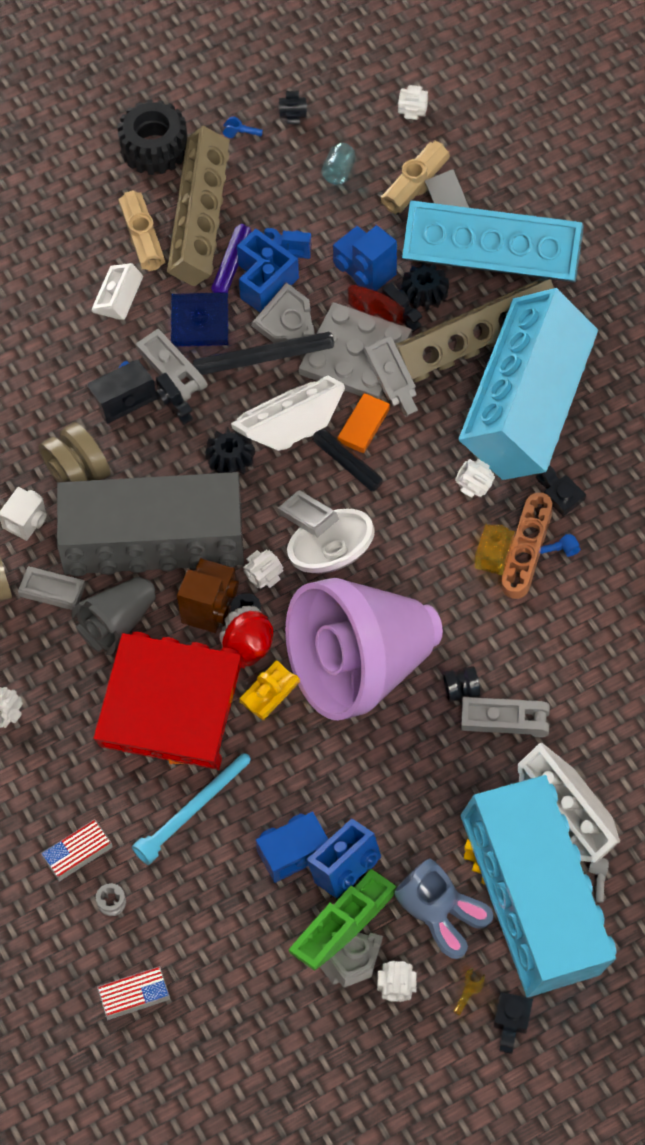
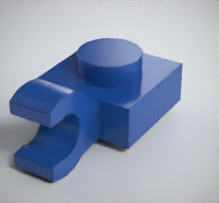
M266 228L264 230V234L267 237L273 239L274 242L297 258L310 259L312 251L311 233L283 231V234L280 235L273 228Z

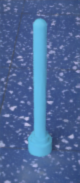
M246 753L239 755L152 837H141L132 845V850L136 856L146 865H150L159 856L160 846L250 763V756Z

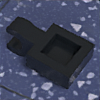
M550 465L546 472L536 476L538 482L547 488L544 494L551 498L552 506L563 517L585 501L586 494L567 475L559 479Z
M504 992L500 993L494 1022L495 1028L503 1029L500 1052L512 1054L516 1032L527 1034L533 1003L532 998Z

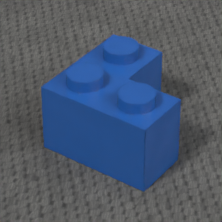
M378 225L367 233L356 226L333 245V262L340 271H345L353 277L359 287L366 288L374 294L397 275V241Z
M254 229L237 245L238 265L246 271L239 278L240 298L258 312H261L286 283L291 286L299 279L298 258L257 229Z

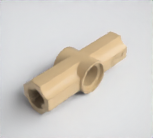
M437 141L430 142L415 159L404 163L402 174L381 197V202L388 211L395 215L401 213L410 203V200L427 192L428 188L425 180L432 178L450 158L449 151L445 149L443 144Z
M134 190L125 192L119 198V204L141 268L149 272L157 270L165 263V258L154 230L153 219L148 213L142 193L135 192Z

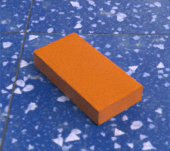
M364 393L340 432L338 440L345 446L364 454L389 412L390 404Z

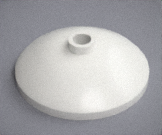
M337 509L334 511H336L339 520L318 538L300 527L288 543L287 554L291 563L301 571L316 574L333 572L352 564L366 552L373 540L375 529L371 518L360 510Z

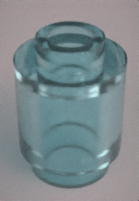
M338 143L330 149L321 170L322 176L329 183L343 184L347 181L355 162L354 149L345 143Z

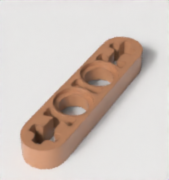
M534 493L525 502L502 575V589L509 598H522L529 591L540 556V550L552 517V500L547 494ZM538 504H542L544 508L540 509L539 519L534 518V508H537ZM534 527L540 533L534 538H528L523 535V532L527 528ZM524 552L530 554L532 559L528 563H519L515 560L516 555ZM516 572H519L520 584H517L516 588L511 587V583L515 581Z

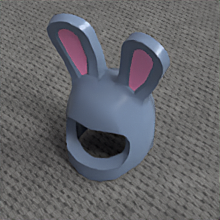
M427 859L417 866L394 892L396 900L405 911L429 926L441 952L450 958L458 959L463 957L468 945L463 936L447 919L448 913L478 929L487 927L492 922L494 916L492 909L485 903L460 894L455 889L447 873L432 859Z

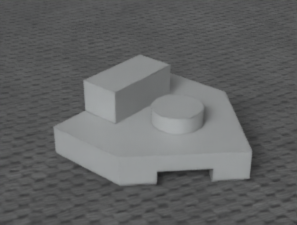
M288 283L280 289L251 325L273 343L315 334L311 321L309 299Z
M358 933L320 968L333 985L340 982L343 988L372 977L383 936L370 933V935Z

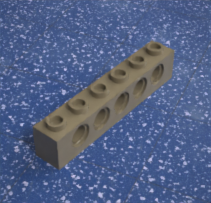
M204 125L187 137L167 273L194 287L203 280L208 279L214 269L212 263L217 247L216 234L220 225L219 213L223 203L222 191L226 181V163L229 159L228 149L230 140Z
M540 278L395 344L413 382L428 378L430 376L429 372L436 368L441 371L455 365L454 360L462 356L464 359H468L480 353L479 349L486 345L494 347L502 328L498 322L500 314L504 313L507 315L514 298L553 289L551 279ZM477 324H479L481 326L482 333L480 337L476 339L473 334V329ZM454 335L457 344L453 350H450L448 340ZM429 347L432 355L429 361L425 362L422 356L423 350Z

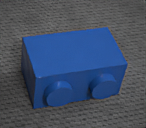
M311 812L306 815L298 814L288 821V824L278 829L270 828L264 831L256 839V846L260 858L272 880L276 883L308 867L307 859L329 839L315 814Z

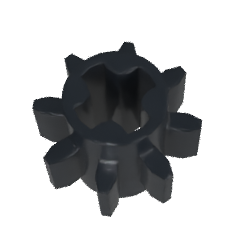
M286 91V97L279 98V117L287 118V125L300 124V118H307L306 97H299V91Z

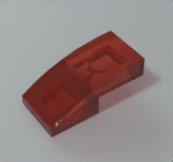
M351 285L348 288V303L355 310L372 316L377 314L386 321L401 326L404 325L403 314L405 313V308L396 301L365 287Z

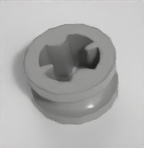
M105 884L100 887L96 894L97 906L104 915L116 916L124 910L126 905L125 894L117 884ZM108 894H115L116 899L119 901H113V906H107L106 900H103V898L106 897L108 899Z

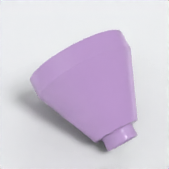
M339 578L325 579L301 586L293 595L289 604L285 628L286 646L292 672L300 678L298 686L310 705L322 716L331 720H344L371 711L431 654L433 647L440 643L443 633L440 617L432 606L422 605L419 601Z

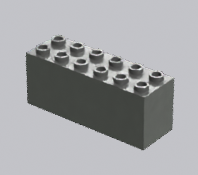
M238 472L57 482V546L64 575L83 576L86 573L110 575L121 571L142 573L146 570L156 569L163 571H173L176 568L196 569L200 558L229 567L244 565L242 503Z

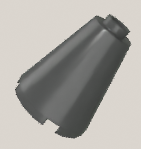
M135 577L79 602L72 609V619L77 616L80 623L76 626L78 633L97 652L104 649L108 651L106 655L113 654L118 650L122 633L130 634L155 601V587L148 579Z

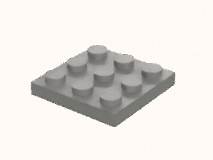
M333 302L317 334L331 332L334 338V347L332 349L307 353L299 367V375L316 381L325 376H330L344 383V391L361 397L366 393L381 399L384 391L363 348L389 335L394 343L397 344L412 336V329Z

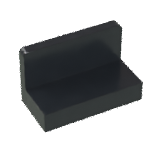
M134 360L87 384L90 392L98 401L102 417L107 424L158 399L155 394L156 388L153 378L139 360Z

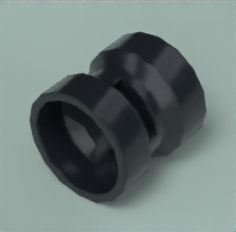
M474 666L466 667L461 672L453 670L443 672L444 687L449 702L457 701L462 696L471 698L480 696V685Z

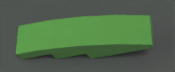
M371 869L355 888L350 886L334 905L329 903L289 948V953L314 971L317 970L350 942L395 895L394 892L397 886Z

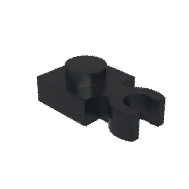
M392 283L383 287L382 306L400 323L404 321L406 327L412 329V332L422 327V324L419 322L422 315L417 309L409 305L410 301L407 294L401 289L398 290Z
M165 372L156 377L158 390L155 391V394L161 405H167L173 414L176 413L183 425L192 421L191 407L183 400L181 392L168 374Z

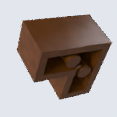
M200 558L195 571L187 569L177 593L182 624L216 633L219 624L225 623V618L229 611L227 606L229 599L235 598L238 591L239 581L235 577V568Z

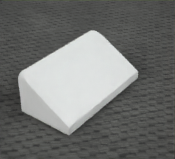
M132 263L110 266L91 311L115 319H125L143 278L140 271Z

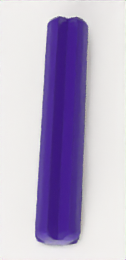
M239 224V226L235 227L212 285V292L220 297L228 293L238 267L237 245L251 233V228L245 224Z

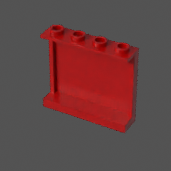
M133 632L132 635L122 633L93 739L101 748L164 760L170 759L174 762L220 770L222 757L219 754L240 668L245 669L246 667L244 659L238 651L231 648H221V651L209 649V646L198 642L185 645L170 637H162V640L152 639L148 634L142 632Z

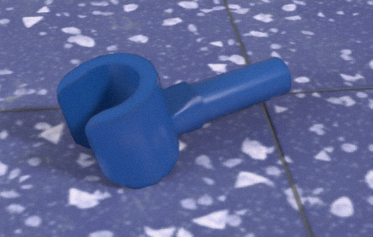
M234 116L228 118L223 125L226 127L223 130V135L227 138L235 137L238 132L262 136L263 132L262 129L242 125L241 121Z
M566 534L559 542L542 546L540 554L563 549L566 556L570 557L580 552V545L575 536Z

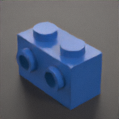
M350 819L307 859L314 883L337 899L350 886H353L355 881L368 869L376 865L377 861L381 858L375 834L354 819Z

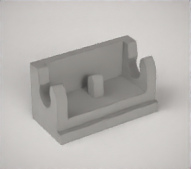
M453 169L425 180L434 203L469 208Z

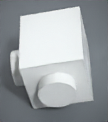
M17 487L0 510L2 528L26 541L36 528L39 529L44 524L47 516L43 498L35 491H26L20 487Z

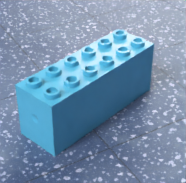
M410 200L402 258L409 261L576 282L584 225L582 222Z
M557 288L512 300L458 439L481 461L490 465L489 468L502 480L547 471L598 329Z
M546 775L475 794L460 815L527 998L597 977L616 959L615 943L611 936H607L603 925L604 915L602 909L594 902L591 894L593 891L591 880L587 874L583 873L580 865V851L577 845L571 842L568 834V820L564 814L560 813L557 805V791L553 784H549Z

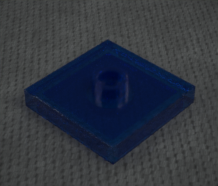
M228 292L172 294L171 343L175 347L229 345Z

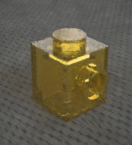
M485 524L475 554V568L502 576L514 541L515 531L509 530L503 525Z

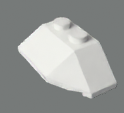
M325 376L317 382H309L291 389L243 413L236 421L231 423L232 429L247 438L278 451L288 449L293 443L305 437H311L315 432L327 427L345 390L344 383L330 376Z
M539 743L518 763L519 782L546 775L549 784L554 785L558 795L557 805L560 813L564 814L568 820V834L572 844H576L580 851L581 861L598 862L620 842L613 817L576 770L547 746Z

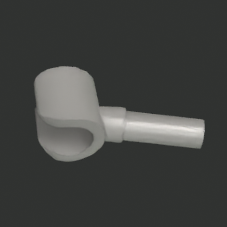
M601 858L598 862H591L588 871L598 875L595 901L597 903L604 902V882L609 867V862L606 858Z

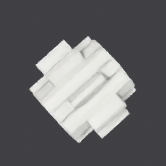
M409 85L408 89L402 88L399 95L398 113L405 114L404 118L417 120L419 116L425 117L428 91H422L421 86Z
M471 459L465 461L455 478L456 483L461 487L460 491L471 498L474 494L479 497L485 495L495 478L494 473L489 469L490 465L480 459H477L476 462Z
M266 549L260 553L257 550L246 558L249 563L243 567L245 569L244 573L256 588L261 589L266 585L271 588L281 580L278 575L283 572V566L272 551Z
M0 687V728H6L10 722L16 723L22 715L19 711L23 705L21 697H18L15 690H9L7 687Z
M403 961L384 963L383 970L378 971L377 991H382V998L392 1002L410 1000L412 992H416L417 972H412V965Z

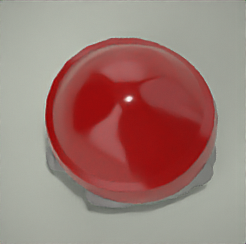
M243 606L230 612L229 616L225 618L226 626L222 627L219 636L222 648H231L238 651L244 659L246 666H251L269 652L274 634L273 626L267 616L262 614L255 606Z

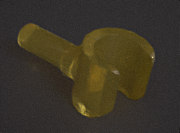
M474 968L466 972L464 980L465 989L453 1010L459 1016L473 993L480 992L484 985L485 974H483L479 982H472L470 980Z

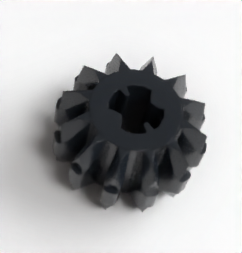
M422 262L420 268L412 265L410 272H404L401 290L407 294L410 301L409 304L413 303L415 309L423 306L428 312L431 305L439 308L441 301H446L449 281L448 278H445L444 269L437 270L435 263L430 267H426L424 262Z
M228 427L224 434L216 431L214 434L215 439H208L205 451V458L208 461L211 471L217 470L218 473L239 472L244 475L246 467H252L255 455V447L252 445L251 439L237 431L231 433Z

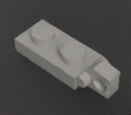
M389 335L364 347L363 350L388 401L390 400L392 406L398 405L405 417L416 413L418 409L412 397L417 395L414 389L416 386L392 337Z

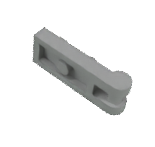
M159 329L136 343V350L159 375L165 372L168 374L181 392L184 401L190 399L191 394L195 391L200 392L207 387L204 377ZM188 377L191 381L184 385L181 380Z
M463 697L461 731L531 734L534 737H546L549 735V724L546 722V717L550 714V705L543 701ZM525 714L534 716V721L525 720Z

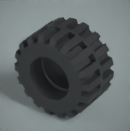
M147 100V103L144 104L141 102L136 103L135 108L129 107L126 110L127 114H122L120 117V123H118L117 127L120 150L124 162H128V166L131 169L136 168L139 173L146 171L148 175H154V172L164 174L167 169L171 171L175 169L176 164H181L184 161L183 156L185 155L188 137L185 117H182V112L179 109L175 110L174 105L171 103L165 105L164 101L158 100L157 103L153 102V100ZM153 135L162 136L157 139H144L148 136Z

